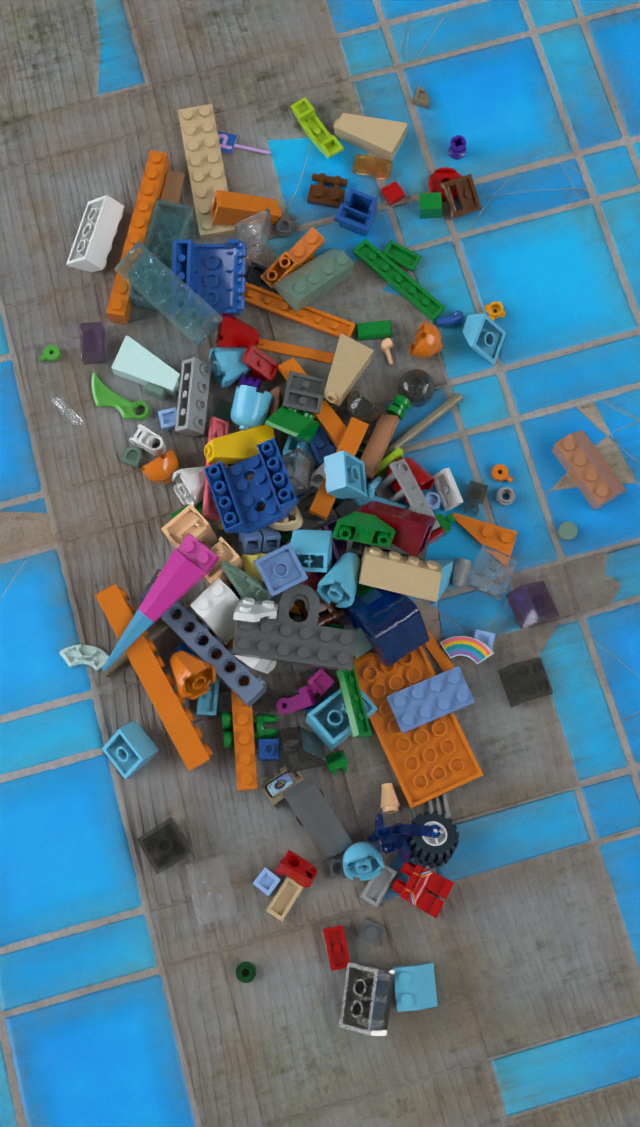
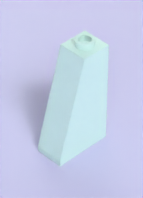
M125 336L111 367L114 375L144 386L147 383H151L163 388L166 394L175 397L177 392H179L180 374L135 340Z

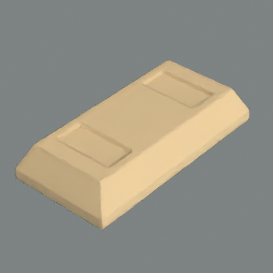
M287 876L265 911L283 922L304 887Z

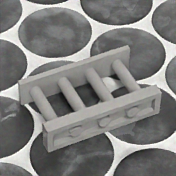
M405 459L390 463L389 466L393 472L385 479L381 477L382 483L375 489L374 495L396 503L406 496L411 505L406 510L436 518ZM397 479L402 489L393 495L388 485ZM373 480L366 483L367 487ZM437 519L432 530L440 527Z

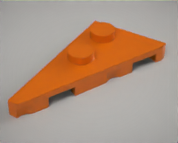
M453 513L456 523L463 527L479 545L486 548L491 556L493 555L499 560L503 567L507 568L518 532Z

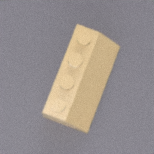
M365 547L359 570V584L437 602L442 577L441 565L435 561H422L414 556H402L394 551L385 552L378 547Z

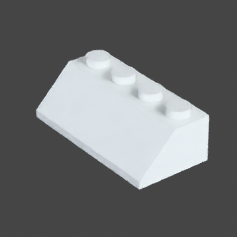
M108 195L88 201L66 263L67 266L89 272H97L105 268L108 253L112 249L113 238L117 234L119 221L123 217L124 205Z

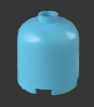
M247 385L236 387L230 417L236 425L240 426L239 430L243 431L264 425L273 397L271 393L264 391V394L256 392V387Z

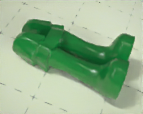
M222 712L225 749H230L234 746V732L225 730L233 729V717L229 712ZM270 714L253 716V723L257 729L254 730V738L271 739L278 736L279 729H264L263 725L278 722L277 716Z

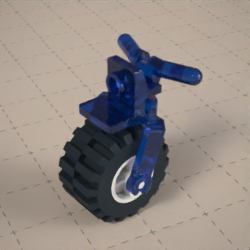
M429 811L424 812L423 815L421 813L418 814L411 821V824L403 825L400 822L393 826L383 827V815L378 813L375 816L374 833L369 835L367 839L370 843L381 840L377 846L379 853L384 852L388 854L397 849L402 864L407 863L409 857H413L416 864L418 862L422 864L421 867L426 868V865H429L430 869H434L436 865L439 868L444 863L447 864L458 845L459 833L456 832V825L451 824L452 820L450 818L446 819V815H438L436 811H433L432 814Z

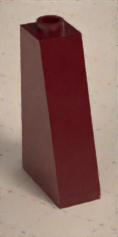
M373 500L366 505L363 504L358 511L373 514L395 530L392 544L414 557H417L425 549L436 518Z

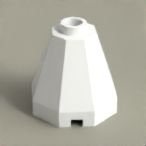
M206 466L180 469L171 476L172 482H176V485L173 486L174 491L183 505L191 504L193 507H196L203 500L204 468Z

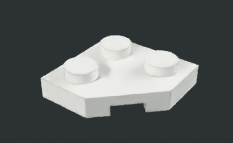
M248 597L240 599L234 611L233 620L258 622L260 618L265 616L268 619H275L278 614L279 604H275V602L270 600H264L263 602L255 601V599Z

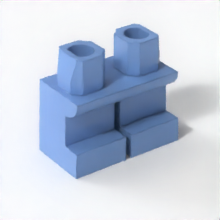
M266 526L252 533H239L238 542L242 543L243 554L260 553V550L262 553H271L279 549L281 535L278 530Z

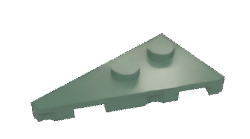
M228 561L221 563L222 569L242 599L248 597L260 602L270 600L275 602V604L280 603L281 593L272 597L266 584Z

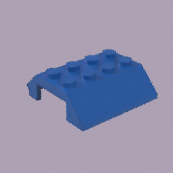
M191 239L173 240L171 313L192 318H221L222 312L233 316L241 315V311L245 310V297L242 294L245 293L246 278H242V276L246 275V260L243 257H246L247 244L239 239H228V243L194 244Z

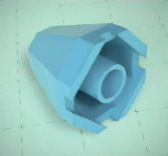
M215 347L210 349L209 360L214 362L211 365V370L216 382L219 385L221 384L222 388L230 386L242 377L243 373L246 374L251 370V368L241 362L247 348Z

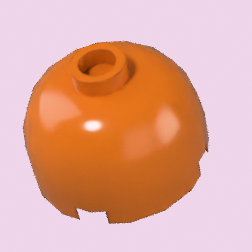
M428 321L423 322L414 336L416 338L414 344L411 343L409 354L417 358L428 359L435 353H439L443 343H441L442 335L438 327Z
M171 449L140 469L151 482L159 483L164 481L166 484L172 481L171 476L174 472L178 471L179 460L174 450Z

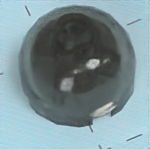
M412 369L402 375L397 391L399 395L411 401V406L417 408L425 406L431 401L435 385L429 373L421 369Z
M355 389L346 399L345 409L349 414L347 418L350 420L354 417L370 424L382 413Z

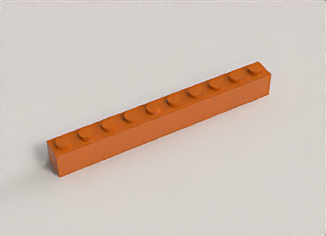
M153 150L149 152L106 311L110 322L128 325L159 209L166 175L170 167L168 154Z

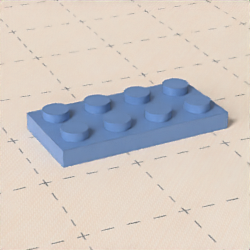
M459 666L386 696L402 734L475 703Z

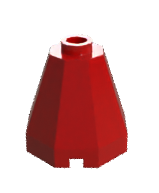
M222 312L216 347L248 348L249 345L255 346L259 344L260 334H257L256 328L233 315Z

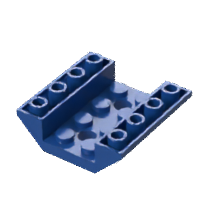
M275 438L256 445L259 454L228 468L224 466L222 461L204 468L226 533H252L286 518L298 502ZM254 474V478L252 480H246L248 475ZM260 505H266L263 511H257Z

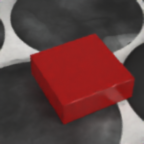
M396 181L381 189V194L390 206L405 198V193Z

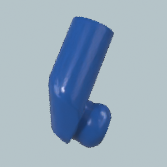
M457 310L453 313V316L438 318V326L444 327L462 323L464 320L463 312Z

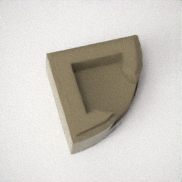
M418 86L412 104L429 109L430 99L425 90Z

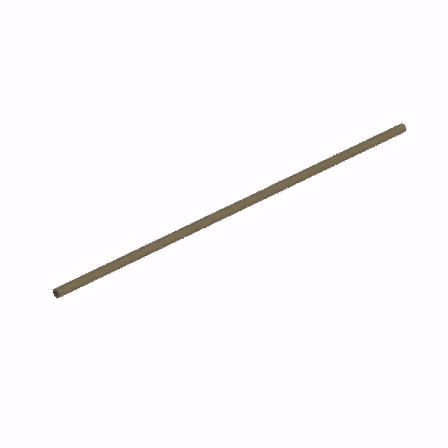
M456 393L389 445L382 460L397 448L405 446L463 400L461 394ZM281 530L279 531L281 537L288 532ZM204 589V590H203L202 592H200L197 596H195L193 599H191V600H190L188 603H186L183 607H184L187 611H188L189 609H191V610L193 611V609L191 608L190 605H191L206 589ZM182 613L174 614L173 619H179ZM162 622L145 636L147 639L150 638L154 641L169 630V628ZM124 652L106 671L101 669L106 678L129 661L126 653Z

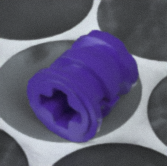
M457 135L451 139L448 153L453 159L458 160L465 156L466 140L463 136Z
M243 373L239 387L240 385L252 386L257 388L256 392H259L261 379L258 378L256 380L252 376L248 378Z

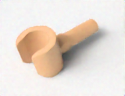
M390 338L382 341L381 349L385 352L389 365H393L389 350L393 347V343Z

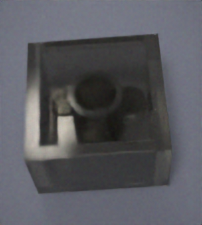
M173 817L137 838L139 845L157 875L162 874L195 853Z

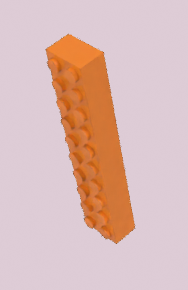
M114 584L95 594V597L118 640H120L137 611L132 604H128L127 601L130 598L124 588H119L117 584ZM146 630L125 653L188 771H193L211 761L213 752L207 743L204 744L201 738L204 735L199 726L194 727L192 723L194 717L188 708H184V698L178 693V690H174L173 686L176 683L171 674L165 673L164 669L167 667L160 655L156 656L155 652L158 650L153 641L145 636L148 634Z

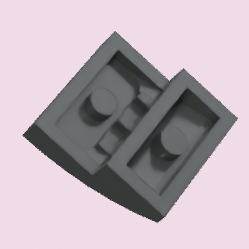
M289 371L283 407L320 414L326 379Z

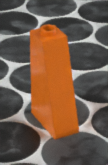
M216 190L211 207L213 225H276L278 219L282 216L281 207H278L277 199Z

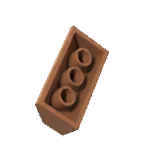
M583 430L571 433L555 443L552 452L595 511L627 491Z

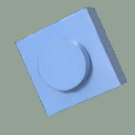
M176 407L158 411L162 430L175 428Z
M476 629L474 638L484 642L493 651L496 633Z
M265 867L252 884L269 896L281 879Z

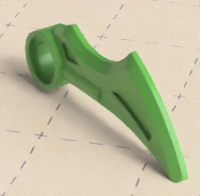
M92 373L91 386L97 408L103 406L113 407L121 413L124 419L144 421L149 417L150 409L144 401L140 400L133 403L109 389L95 373ZM138 407L145 408L144 413L141 415H137L135 410Z

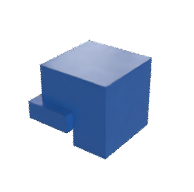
M351 188L345 199V204L341 203L334 221L338 222L340 227L366 237L377 214L378 199Z

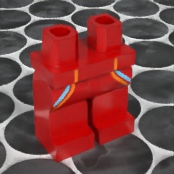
M405 861L400 871L409 876L406 883L396 878L391 888L400 894L399 897L437 918L444 901L426 891L429 890L446 899L454 882L421 867L419 864L414 865Z

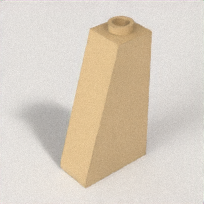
M342 113L340 118L335 120L333 129H335L336 138L392 162L407 134L408 124Z
M341 333L323 398L327 399L330 403L340 406L371 362L374 350Z

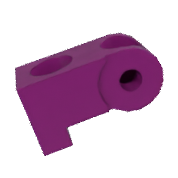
M311 685L298 689L299 695L280 698L276 704L278 712L285 715L316 704Z

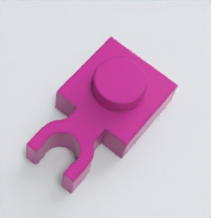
M320 668L308 681L315 697L317 692L322 696L336 682L323 668Z

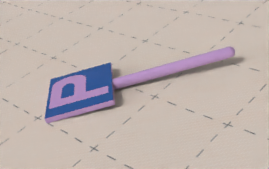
M217 132L221 153L232 155L235 147L268 155L271 154V151L235 144L238 135Z

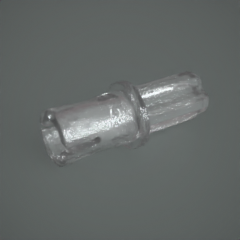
M61 395L53 398L52 404L60 411L61 416L65 417L73 427H79L82 424V420L73 411L74 408L69 406Z

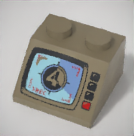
M288 763L279 769L281 773L275 777L272 774L263 780L264 784L261 787L272 806L276 807L286 799L282 793L304 779L295 764L291 766Z

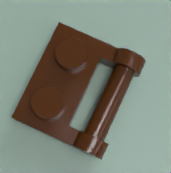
M471 174L440 184L447 200L451 220L482 209ZM452 186L455 187L462 210L457 211L450 189Z

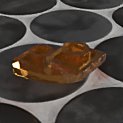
M356 154L352 172L354 174L370 175L372 178L389 179L393 162L375 156Z

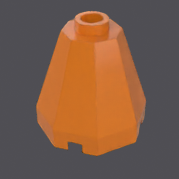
M186 651L175 652L169 660L178 693L183 698L187 696L189 699L194 700L206 694L210 690L209 684L211 682L214 684L217 680L216 668L211 663Z

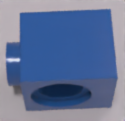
M259 739V760L280 761V740Z

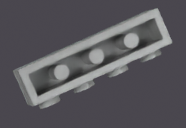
M195 357L182 361L175 432L191 438L204 435L211 364Z

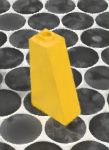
M265 424L213 438L204 448L207 463L215 464L222 461L223 464H237L259 454L256 445L275 438L274 429Z

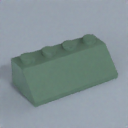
M328 248L275 283L273 287L298 312L350 277L354 262L344 251Z

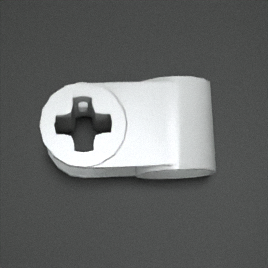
M141 424L137 426L138 430L134 436L129 438L133 445L153 456H161L166 451V445L162 437ZM155 443H160L159 447L152 448Z

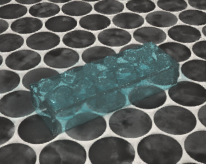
M157 199L129 296L132 307L168 314L172 295L173 240L189 239L194 221L192 206Z
M139 241L114 268L119 275L198 347L223 320L212 307Z

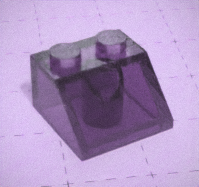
M544 581L524 584L505 594L508 605L511 607L521 630L559 616Z

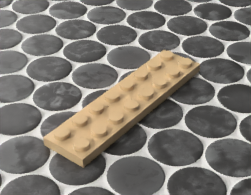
M208 104L179 109L178 115L200 238L204 239L236 233L235 225H213L211 207L216 190L228 191L213 106Z

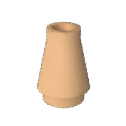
M393 783L382 784L380 809H382L383 814L399 812L398 807H400V804L395 794Z

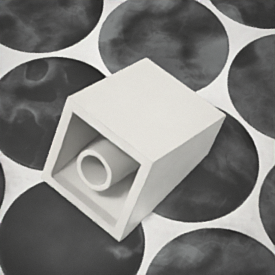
M218 578L190 606L199 619L215 635L220 637L225 645L234 638L237 620H233L239 598Z

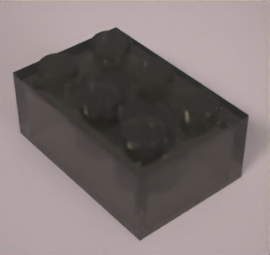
M347 963L339 1027L369 1036H387L395 970L365 963Z

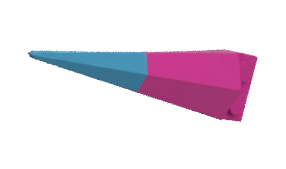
M188 533L179 547L175 548L102 667V671H106L161 615L203 579L220 557Z

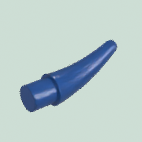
M331 691L316 704L305 708L306 714L328 699L334 692Z

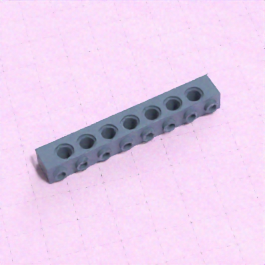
M153 584L142 595L139 596L142 602L145 599L151 587L153 586ZM179 599L159 619L198 658L211 663L216 668V675L250 708L266 692L264 687L266 683L258 675L254 677L250 673L252 669L244 662L241 664L236 659L237 657L232 655V649L227 650L223 646L225 643L217 635L215 637L209 633L211 629L204 622L200 624L196 620L198 618L191 609L187 611L183 607L185 604ZM182 613L179 619H173L174 614ZM189 626H195L192 632H186V629ZM202 639L209 640L206 645H199V642ZM221 652L222 656L219 659H213V654ZM228 666H236L233 672H226ZM242 679L250 680L246 686L239 685Z

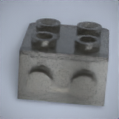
M539 657L514 663L498 670L511 708L553 693L544 665Z

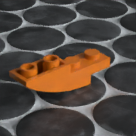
M312 227L288 252L285 251L260 278L274 290L273 285L315 257L314 253L326 242L325 238Z

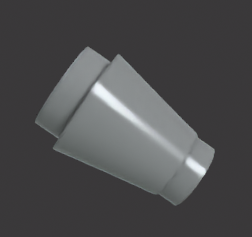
M456 558V562H453L452 585L464 586L472 568L470 566L471 561Z

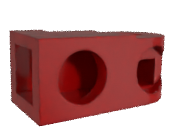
M288 850L282 857L275 873L280 876L284 874L290 877L302 887H310L317 874V869L302 857Z

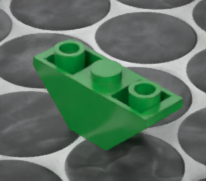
M355 511L337 520L332 536L336 539L390 548L395 530L373 514Z

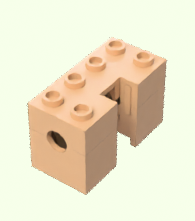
M191 504L161 528L171 545L176 549L189 533L220 557L211 571L203 578L208 586L218 578L229 588L233 586L221 567V563L224 561H228L245 572L240 556L222 537L217 539L210 524Z

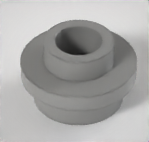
M502 487L496 494L497 501L504 506L511 505L516 497L514 490L510 487ZM507 494L509 499H504L502 495Z

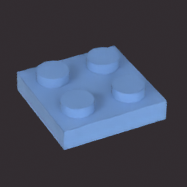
M290 543L254 561L272 597L308 579Z

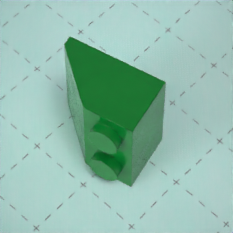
M280 407L265 422L266 425L310 444L320 423L314 420L315 416L305 412L304 415L298 414L299 410L286 409Z

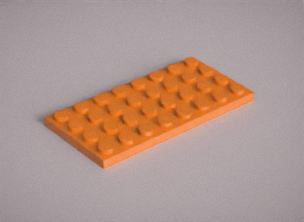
M416 632L353 659L360 689L378 708L369 718L410 809L483 776L454 712L403 734L400 731L386 696L436 676Z

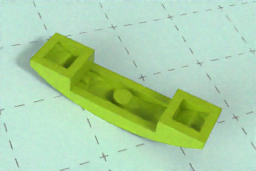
M306 97L290 105L301 127L323 155L331 158L344 150L334 135L331 136L316 116L315 109Z

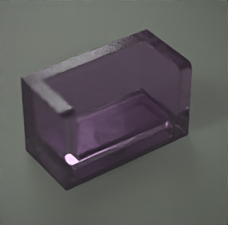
M102 322L80 323L83 333V354H81V359L84 365L106 363L105 328Z

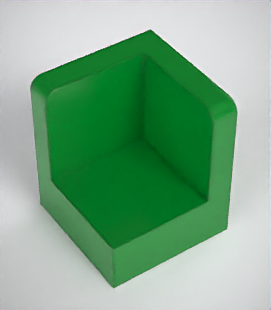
M441 192L420 193L419 218H441Z

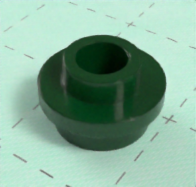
M248 961L240 963L236 968L237 979L242 983H249L254 980L256 976L255 966ZM248 969L250 971L249 976H244L242 970Z

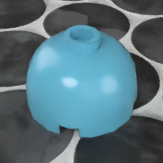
M357 842L351 845L344 853L343 870L345 876L349 879L354 880L353 877H359L360 881L370 880L380 875L381 868L384 869L380 850L371 843Z

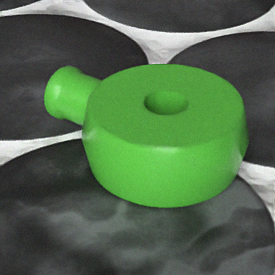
M48 345L45 347L43 355L38 356L40 362L44 360L56 362L61 357V351L55 345Z

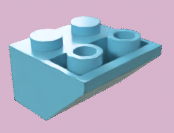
M293 530L290 544L304 571L327 573L332 567V531Z

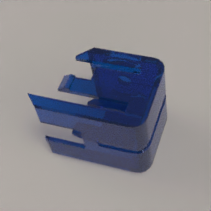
M374 587L383 596L366 605L355 594L354 602L345 609L351 614L350 620L353 627L361 628L373 648L369 651L388 668L405 657L406 654L427 643L430 639L420 610L408 596Z

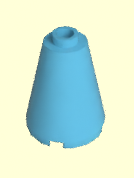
M344 553L318 583L317 594L326 603L330 604V602L336 603L335 607L347 608L354 602L361 564L359 557L355 553Z

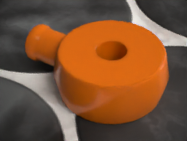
M497 464L491 470V476L497 482L506 480L511 483L514 479L509 476L508 468L503 464Z

